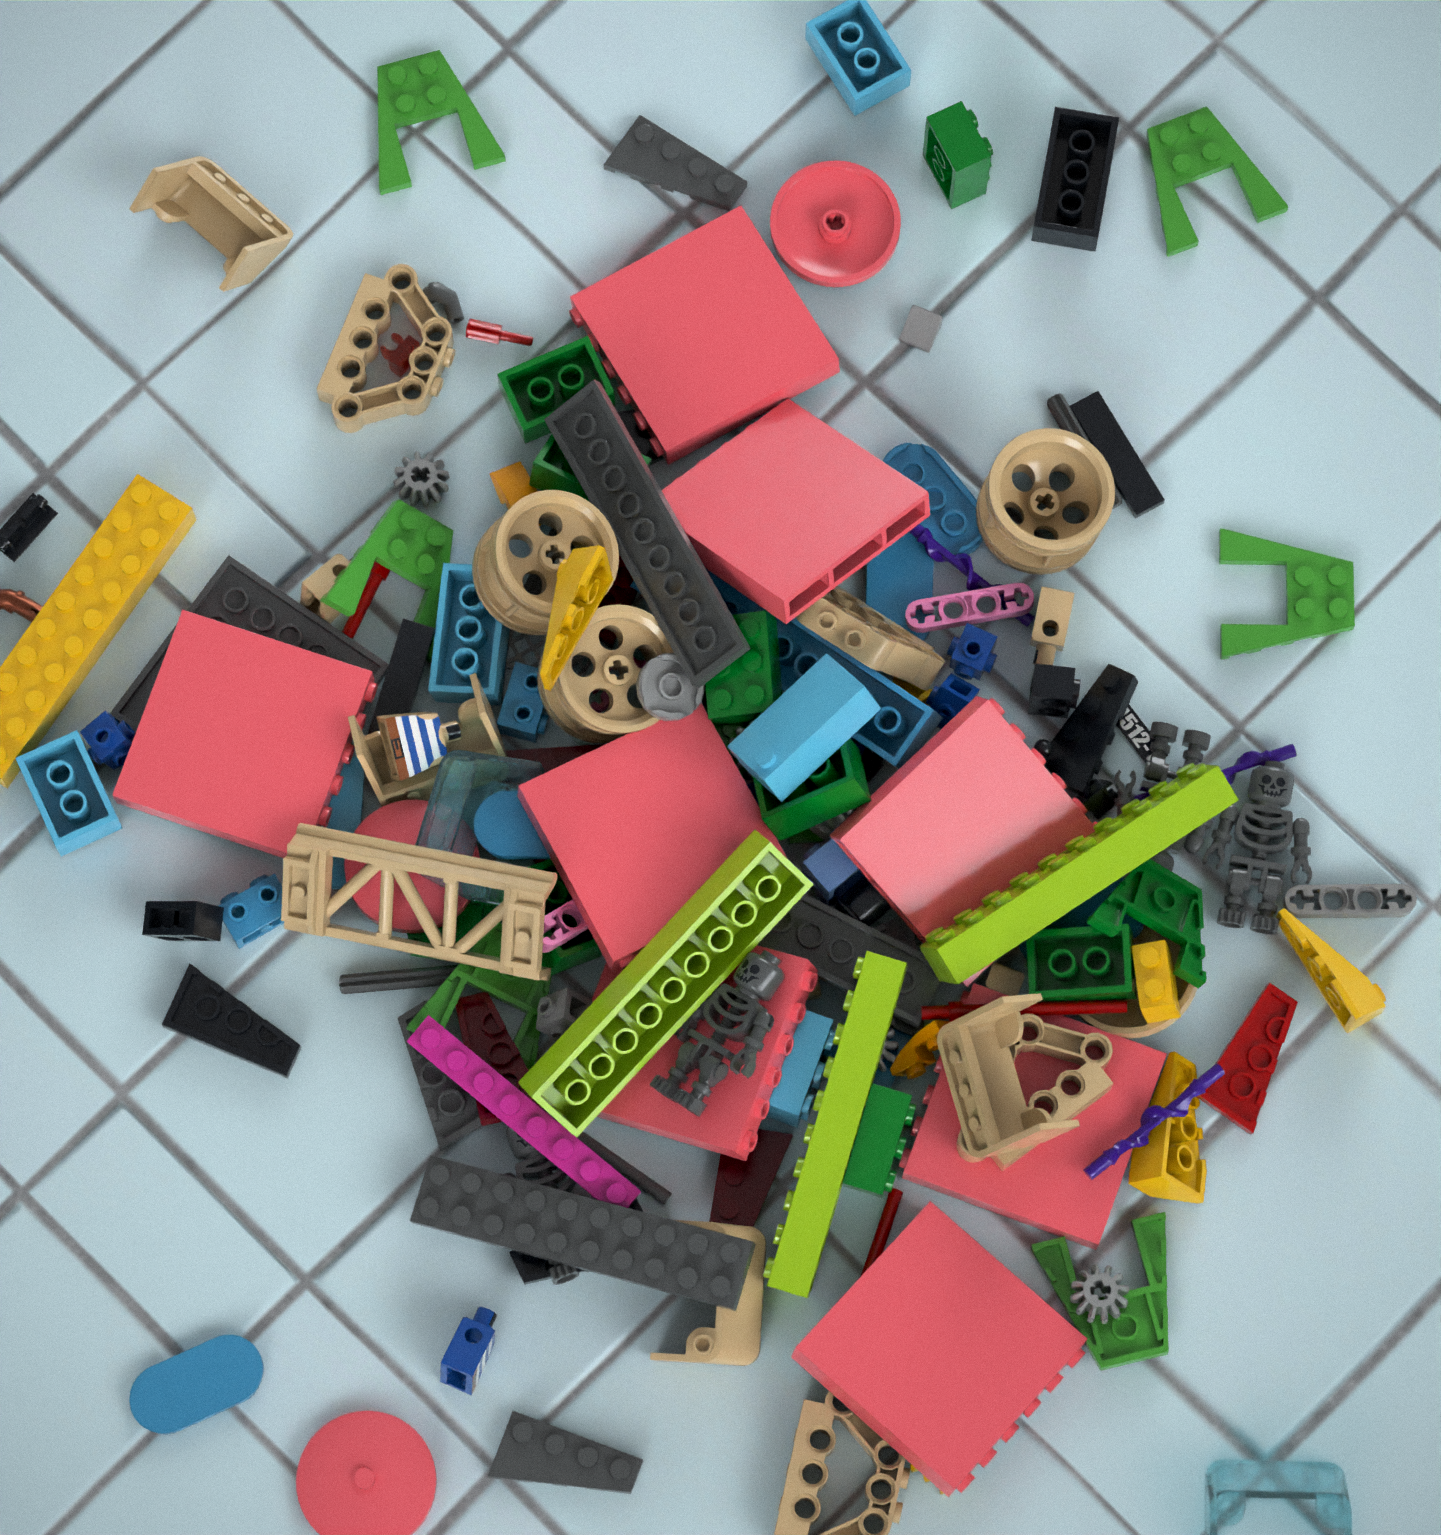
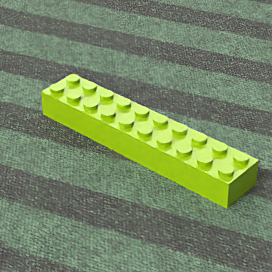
M1190 763L1176 772L1178 776L1176 779L1168 784L1166 781H1163L1153 786L1148 791L1150 796L1142 801L1135 799L1121 808L1122 814L1113 820L1111 817L1101 820L1093 826L1095 831L1084 838L1083 835L1072 839L1065 845L1067 850L1058 856L1055 853L1046 856L1037 863L1039 868L1032 873L1023 872L1009 881L1011 886L1000 893L999 890H996L986 895L981 900L983 905L974 911L969 908L957 914L953 918L955 923L945 930L943 927H939L925 936L927 941L920 945L919 948L939 981L960 984L1237 802L1239 799L1218 765H1205V763L1199 765Z
M754 829L518 1082L532 1099L577 1138L814 884L770 841Z
M866 951L865 958L858 956L853 972V978L858 979L855 991L848 990L843 1005V1010L848 1012L845 1025L838 1023L833 1043L838 1045L835 1058L828 1056L823 1076L828 1078L825 1091L818 1090L813 1110L818 1111L815 1125L808 1123L803 1143L809 1145L805 1158L798 1157L793 1177L799 1178L795 1191L788 1190L783 1210L789 1212L785 1225L778 1224L773 1244L779 1245L775 1258L768 1257L763 1277L769 1279L767 1283L769 1287L805 1298L810 1296L851 1152L906 974L907 962Z

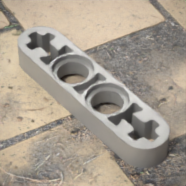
M1404 884L1296 885L1291 887L1285 894L1283 907L1296 918L1405 917L1410 914L1416 905L1417 897L1414 890ZM1367 892L1375 897L1376 906L1369 910L1360 907L1357 898L1361 893ZM1381 892L1386 893L1385 899H1395L1398 893H1402L1403 899H1409V902L1403 908H1399L1397 902H1387L1385 905L1386 909H1381L1383 902ZM1314 893L1319 894L1317 898L1318 910L1313 909L1315 903H1305L1300 910L1297 909L1295 903L1290 902V900H1294L1296 894H1301L1302 900H1313ZM1328 893L1338 894L1342 899V906L1336 910L1327 908L1323 901L1324 896Z

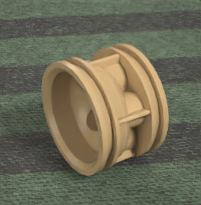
M1044 428L1019 435L1010 441L998 454L978 494L976 521L984 543L1000 561L1021 572L1045 575L1061 572L1072 567L1089 552L1111 515L1115 500V484L1111 469L1103 455L1093 444L1072 432L1055 428ZM1016 472L1027 474L1031 478L1032 488L1027 492L1018 490L1012 482V474ZM1053 472L1066 474L1070 479V487L1064 491L1053 490L1049 484V475ZM1041 503L1047 506L1043 511L1037 508ZM1068 507H1076L1083 512L1085 521L1078 524L1068 523L1064 520L1062 512ZM1005 508L1017 509L1022 515L1023 522L1015 524ZM1039 529H1046L1054 535L1055 540L1035 537L1034 532Z
M561 490L538 491L517 501L501 518L488 528L479 540L474 552L472 562L473 582L477 595L486 610L498 622L514 631L528 635H547L557 582V570L562 560L568 559L570 556L571 543L576 549L597 545L605 547L613 576V581L606 592L607 594L617 575L619 550L616 536L606 517L586 499ZM539 524L556 529L557 535H545L540 530ZM518 539L526 542L530 548L529 555L525 558L513 555L509 549V541ZM536 574L541 578L542 590L539 595L530 594L523 587L524 575Z
M620 604L597 608L551 691L544 689L540 676L543 659L542 653L537 674L539 695L546 712L563 731L582 741L602 744L609 743L628 733L643 730L660 720L652 717L643 707H633L627 699L628 689L632 685H636L641 670L633 660L636 648L641 651L646 663L661 654L674 653L651 613L637 607ZM602 629L609 630L617 636L619 643L616 650H608L601 645L599 633ZM575 655L586 656L592 661L593 671L588 677L578 676L573 671L571 663ZM612 667L613 670H619V676L616 677L615 674H610L609 668ZM593 690H603L609 696V706L604 713L594 711L589 704V696Z

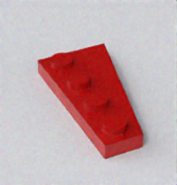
M1271 983L1266 984L1215 1062V1064L1217 1063L1221 1066L1225 1075L1208 1087L1206 1093L1196 1096L1249 1134L1254 1133L1260 1108L1263 1106L1267 1095L1266 1090L1271 1075L1275 1071L1282 1043L1285 1041L1298 1003Z

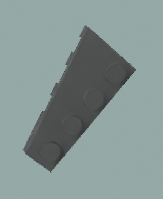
M641 115L638 116L604 163V170L613 173L617 171L629 175L631 179L640 182L644 180L659 185L661 189L672 193L677 191L689 195L690 199L726 211L732 209L747 188L746 180Z
M427 1000L399 1016L398 1021L440 1151H443L482 1125L476 1099L406 1042L413 1034V1032L406 1029V1026L426 1004Z
M512 1411L488 1478H502L521 1482H537L556 1486H572L631 1494L643 1464V1459Z

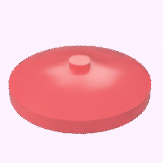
M839 160L823 161L799 170L780 188L771 209L770 233L773 246L779 258L794 274L820 286L845 287L871 278L891 259L900 236L901 216L893 192L885 181L873 171L852 162Z
M402 800L387 804L367 816L354 831L356 834L480 858L476 840L464 821L451 810L430 801ZM345 859L344 871L346 882L367 863ZM381 870L352 896L361 912L376 924H379ZM407 871L437 927H442L445 893L443 878ZM394 877L392 931L423 933L422 926ZM459 882L457 916L468 906L478 885Z
M378 1411L347 1413L324 1425L306 1445L296 1474V1490L301 1510L319 1535H413L423 1524L432 1508L437 1485L434 1460L422 1437L403 1420Z

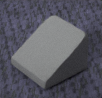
M912 305L899 341L929 353L941 328L943 317L919 306Z

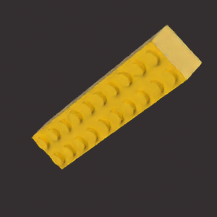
M139 474L132 480L0 666V784L7 789L20 772L15 758L37 748L196 522L192 507Z

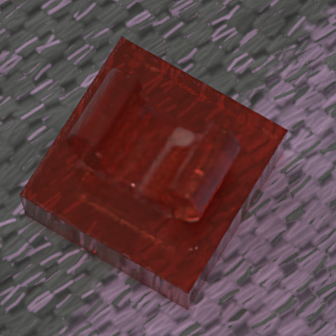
M393 333L391 339L398 347L395 350H388L382 345L380 351L382 356L388 360L390 370L401 377L410 367V354L420 345L410 335L403 341L399 334Z

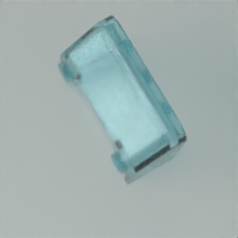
M454 750L447 753L440 762L415 845L473 856L477 842L474 831V817L479 805L494 793L518 791L520 784L546 773L541 762L464 750ZM420 874L424 878L445 888L443 878ZM459 882L458 895L467 900L497 905L504 900V890Z
M1217 1460L1206 1470L1205 1535H1217V1526H1233L1240 1522L1245 1514L1246 1498L1315 1499L1316 1516L1323 1526L1330 1529H1338V1535H1352V1508L1346 1477L1341 1467L1335 1463Z

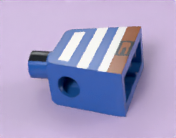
M478 1307L473 1320L467 1317L462 1318L441 1361L440 1382L472 1395L495 1343V1330L492 1328L497 1318L495 1312L485 1307Z

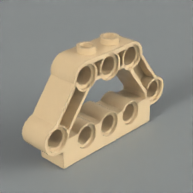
M406 264L394 265L389 268L384 279L365 273L317 386L319 400L332 404L331 409L335 425L345 433H354L362 429L364 425L399 415L415 416L426 411L432 397H438L442 389L444 379L441 378L444 368H450L454 360L456 350L452 349L454 340L451 324L447 319L438 315L420 288L417 274L412 267ZM399 281H407L410 283V285L405 289H397L394 287L395 284ZM393 302L400 305L422 339L421 346L414 349L409 356L410 373L398 382L356 393L363 389L367 383L366 366L375 360L379 354L378 338L380 334L386 332L391 326L390 309ZM373 311L384 313L381 318L376 320L368 318V315ZM435 332L445 335L440 341H432L429 339V336ZM364 339L372 342L369 347L364 349L355 346L357 342ZM423 361H429L433 364L428 370H419L417 365ZM351 368L360 371L358 375L352 378L343 375L346 370ZM411 390H417L421 393L418 398L412 400L404 397ZM349 407L357 410L356 414L351 417L341 415V412Z
M836 586L796 617L802 625L864 665L902 679L923 690L929 689L945 662L940 655L933 651L934 647L839 586Z
M1034 1014L1021 1015L1024 1027L1033 1028L1037 1038L1032 1041H1026L1021 1038L1017 1043L1009 1046L1013 1061L1021 1052L1033 1051L1081 1065L1077 1070L1062 1072L1057 1078L1055 1087L1049 1091L1039 1090L1030 1097L1027 1106L1028 1110L1034 1109L1035 1103L1045 1101L1052 1108V1113L1049 1114L1052 1122L1072 1120L1111 1090L1114 1083L1104 1072V1069L1110 1061L1113 1049L1110 1040L1105 1035L1100 1033H1090L1087 1035L1044 1023L1042 1019ZM1089 1046H1097L1102 1050L1103 1057L1099 1060H1092L1086 1055L1085 1049ZM1065 1081L1075 1082L1079 1087L1078 1094H1065L1061 1089V1084ZM961 1128L956 1143L960 1157L971 1163L984 1160L986 1157L976 1158L970 1154ZM1038 1144L991 1156V1158L1001 1171H1004Z
M830 1391L826 1395L824 1404L805 1399L803 1401L798 1428L795 1431L792 1455L787 1467L784 1491L778 1508L779 1514L774 1535H808L810 1526L818 1520L821 1504L817 1498V1493L825 1487L828 1480V1469L824 1461L825 1457H828L833 1452L836 1443V1435L832 1429L833 1420L840 1421L872 1458L876 1473L868 1479L865 1487V1497L869 1503L868 1509L863 1511L859 1517L819 1535H888L892 1522L899 1524L903 1503L897 1502L899 1488H907L911 1469L904 1467L906 1459L898 1452L896 1463L892 1465L883 1464L879 1460L878 1453L884 1448L892 1447L850 1409L845 1412L838 1411L833 1406L835 1396ZM817 1432L826 1434L830 1440L829 1446L822 1450L814 1448L810 1443V1438L813 1434ZM814 1466L821 1471L822 1479L818 1483L810 1484L803 1479L802 1473L807 1467ZM874 1483H886L891 1490L890 1496L883 1500L875 1498L871 1493V1487ZM800 1501H809L813 1504L815 1512L809 1518H801L795 1512L796 1504ZM870 1516L878 1517L883 1523V1530L877 1534L868 1533L863 1526L864 1520Z

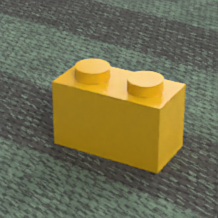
M1160 940L1131 946L1139 1006L1146 1022L1153 1023L1181 1018L1176 978L1173 974V957L1166 941Z

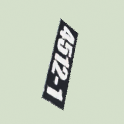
M1128 705L1123 718L1118 719L1116 726L1146 764L1147 760L1150 761L1153 752L1150 750L1151 742H1155V739L1149 738L1150 731L1131 706Z

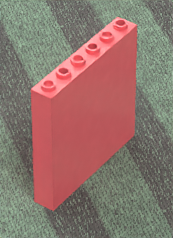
M741 205L570 296L572 309L569 310V314L577 328L583 326L595 352H599L603 359L601 364L609 379L615 378L619 387L616 389L622 402L625 405L631 404L635 410V413L632 415L638 428L641 431L647 430L651 436V439L648 441L657 457L662 455L668 465L771 410L787 398L791 399L840 372L838 356Z
M788 398L662 489L664 496L705 568L785 624L789 623L930 516L929 492Z
M182 609L112 796L117 804L284 858L287 855V844L296 834L299 823L320 827L328 825L332 814V808L329 807L333 795L338 796L344 777L340 776L344 763L350 764L355 751V747L352 745L353 738L348 717L354 715L361 730H363L366 721V714H363L366 703H372L378 687V684L374 683L373 672Z
M976 696L870 796V802L859 806L829 835L922 943L927 941L925 936L939 927H943L945 930L954 924L953 918L957 914L969 908L974 911L983 905L981 900L986 895L996 890H999L1001 893L1011 886L1009 881L1023 872L1030 874L1038 869L1037 863L1046 856L1053 853L1058 856L1067 850L1065 845L1072 839L1083 835L1085 838L1095 831L1093 826L1097 822L1094 821L1092 823L1085 815L1088 812L1087 808L1076 797L1071 799L1065 791L1067 788L1066 783L1056 773L1050 774L1044 766L1046 763L1045 758L1035 748L1029 749L1023 741L1026 738L1024 733L1014 723L1008 724L1002 716L1005 711L993 698L988 700ZM990 963L974 975L970 976L960 984L965 987H968L992 963Z
M702 703L692 714L678 721L659 720L643 730L628 733L518 786L517 797L611 971L620 967L623 970L754 829L770 841L787 858L776 836L762 820L760 808L714 724L708 719V714Z
M757 945L751 951L761 955L766 950L781 960L778 967L784 972L785 978L771 1000L759 1001V1004L768 1010L767 1012L773 1016L774 1024L771 1031L765 1034L762 1041L764 1044L762 1051H757L756 1068L751 1077L747 1078L741 1073V1069H743L745 1064L742 1065L740 1073L737 1075L730 1070L731 1061L726 1058L722 1059L721 1062L729 1067L728 1074L723 1080L709 1089L712 1091L709 1097L705 1096L702 1102L707 1107L700 1117L691 1113L680 1104L668 1099L650 1086L656 1075L668 1079L670 1076L668 1071L671 1067H676L678 1052L684 1043L674 1034L597 1117L746 1161L749 1152H752L756 1147L758 1140L757 1131L761 1121L768 1115L770 1108L769 1099L773 1089L780 1083L782 1077L781 1068L785 1057L792 1051L794 1045L793 1036L797 1025L805 1017V1004L809 993L817 985V968L806 958ZM606 962L592 997V1003L622 972L621 967L611 971ZM739 965L729 974V976L720 984V986L723 983H726L733 988L737 986L733 979V975L739 967ZM720 1015V1023L723 1020V1015ZM700 1019L695 1031L707 1038H711L715 1029L707 1023L706 1019L704 1021ZM693 1038L689 1040V1042L693 1043L694 1045H697L698 1043ZM726 1039V1042L722 1045V1047L734 1055L738 1054L745 1046L743 1042H735L730 1039ZM694 1069L691 1073L687 1074L686 1076L689 1079L685 1084L682 1082L679 1088L691 1093L693 1090L691 1085L694 1080L699 1081L700 1070Z
M973 983L970 992L963 991L960 1001L963 1004H988L1000 997L1009 995ZM1063 1015L1038 1016L1044 1023L1087 1035L1090 1033L1105 1035L1112 1044L1113 1052L1104 1072L1114 1084L1108 1093L1072 1119H1078L1079 1127L1038 1144L1004 1171H1001L991 1157H986L982 1161L972 1163L960 1157L956 1143L961 1125L941 1055H939L934 1072L939 1074L935 1086L928 1085L922 1104L928 1105L923 1118L920 1116L916 1117L910 1134L916 1137L912 1150L905 1147L898 1166L904 1169L902 1179L1053 1235L1065 1236L1067 1240L1096 1250L1133 1148L1120 1155L1115 1165L1109 1166L1093 1180L1088 1178L1083 1169L1100 1157L1103 1151L1112 1148L1118 1141L1125 1140L1141 1127V1116L1149 1106L1167 1053L1121 1036L1107 1033L1099 1028ZM1024 1027L1021 1038L1026 1041H1032L1037 1038V1034L1033 1028ZM1089 1046L1085 1049L1086 1055L1092 1060H1099L1103 1057L1102 1050L1097 1046ZM1033 1051L1018 1054L1014 1065L1026 1106H1028L1030 1097L1039 1090L1049 1091L1055 1087L1057 1078L1062 1072L1077 1070L1081 1065ZM1065 1081L1061 1084V1089L1065 1094H1078L1079 1087L1075 1082ZM1039 1101L1034 1104V1108H1042L1048 1114L1052 1113L1049 1103Z
M930 1201L795 1347L791 1358L946 1496L950 1497L956 1489L962 1493L974 1480L975 1477L971 1472L978 1464L984 1468L997 1454L993 1447L1000 1439L1007 1443L1019 1429L1015 1422L1023 1414L1029 1418L1042 1403L1038 1399L1039 1395L1045 1389L1051 1393L1064 1378L1059 1374L1066 1365L1073 1368L1085 1355L1081 1348L1087 1341V1338Z

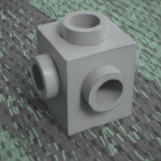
M568 987L540 998L537 1008L536 1029L547 1034L550 1039L557 1041L592 1004V1000Z

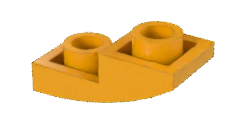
M520 461L489 473L500 503H506L508 510L523 497L538 492L536 488L529 485L530 476Z
M934 1020L916 1033L894 1060L890 1068L892 1076H904L907 1079H914L923 1075L926 1072L925 1068L936 1062L932 1051L939 1050L937 1044L939 1030L950 1022Z

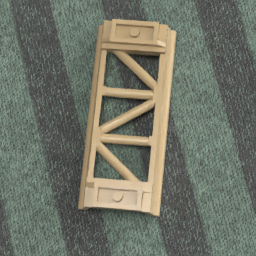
M299 823L296 834L287 844V855L283 858L281 921H284V929L343 939L499 971V973L538 981H549L551 968L542 966L545 902L556 884L557 873ZM333 857L367 863L331 897ZM381 870L378 931L371 932L330 923V916ZM407 871L443 878L445 893L442 934ZM394 877L430 943L392 936ZM459 882L504 890V900L456 943ZM502 921L500 957L468 951Z

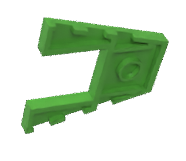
M440 50L377 66L379 190L381 195L412 187L396 129L449 114L458 113L474 170L506 162L504 152Z
M1207 106L1147 129L1146 136L1152 171L1155 177L1157 201H1159L1167 257L1198 246L1199 240L1175 188L1231 167L1257 223L1287 212V203Z
M398 499L391 503L371 530L368 539L357 549L353 559L334 580L333 586L328 593L323 595L320 601L348 617L353 615L373 564L377 562L425 590L413 622L435 628L443 563L450 562L453 530ZM434 638L427 661L430 663L432 662Z
M1226 529L1219 530V564L1285 565L1286 625L1221 624V660L1243 653L1259 652L1264 648L1277 645L1293 644L1294 641L1307 638L1315 639L1354 629L1353 562Z
M498 923L474 945L470 952L500 957L502 924ZM459 963L410 1021L406 1029L414 1033L428 1015L445 1028L465 985L468 984L525 1013L513 1042L518 1048L527 1069L530 1070L536 1061L539 1047L540 1031L536 1029L537 1008L540 998L549 994L552 975L549 981H538Z
M1165 1212L1131 1220V1227L1148 1286L1129 1290V1293L1123 1296L1128 1300L1127 1307H1118L1121 1313L1118 1319L1113 1318L1108 1313L1107 1324L1101 1323L1100 1315H1095L1092 1323L1087 1322L1089 1312L1086 1311L1082 1315H1077L1076 1308L1081 1303L1070 1302V1296L1076 1293L1071 1288L1072 1281H1077L1065 1236L1031 1244V1250L1071 1321L1076 1329L1087 1338L1085 1345L1100 1371L1168 1355Z

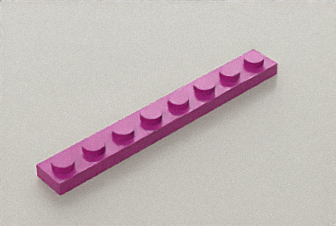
M429 1015L406 1041L596 1200L629 1208L642 1192Z

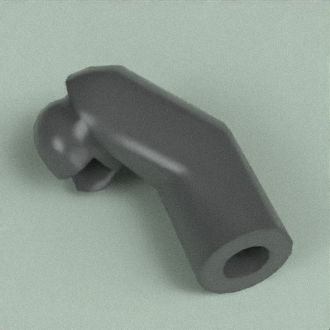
M431 282L423 289L431 304L437 301L444 305L450 324L461 322L464 319L455 291L440 282Z

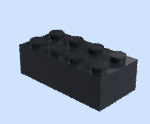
M1055 107L1031 241L1096 251L1119 117Z

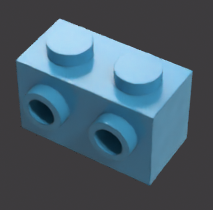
M515 662L497 720L500 734L533 743L537 742L539 734L545 735L550 716L545 714L546 710L539 695L537 683L538 668Z
M275 873L269 877L262 875L254 879L249 884L250 888L240 894L232 892L220 900L221 904L219 907H224L223 923L239 949L284 923V921H281L282 885Z

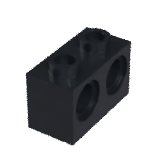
M1035 663L1030 686L1028 714L1068 718L1070 708L1076 709L1080 692L1081 679H1074L1075 668Z
M146 901L142 935L166 941H220L224 907L199 901Z

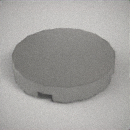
M664 653L649 660L640 670L636 682L637 697L643 709L652 717L663 721H678L692 714L701 704L704 694V685L700 688L692 686L675 653Z

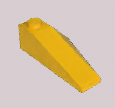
M597 545L573 549L568 559H563L558 567L557 582L540 670L544 689L551 691L613 581L605 547Z
M1285 908L1280 910L1276 918H1279L1278 925L1345 1032L1349 1033L1382 1014L1386 1007L1384 1004L1386 998L1381 988L1376 983L1372 985L1368 977Z
M1175 1051L1170 1052L1149 1107L1158 1105L1165 1108L1190 1085L1194 1078L1197 1079L1196 1065ZM1197 1097L1191 1100L1188 1114L1185 1117L1166 1118L1149 1132V1144L1133 1148L1128 1184L1150 1197L1196 1204L1204 1202L1207 1169L1206 1160L1200 1159L1198 1140L1203 1139L1202 1128H1197L1195 1109L1200 1106Z

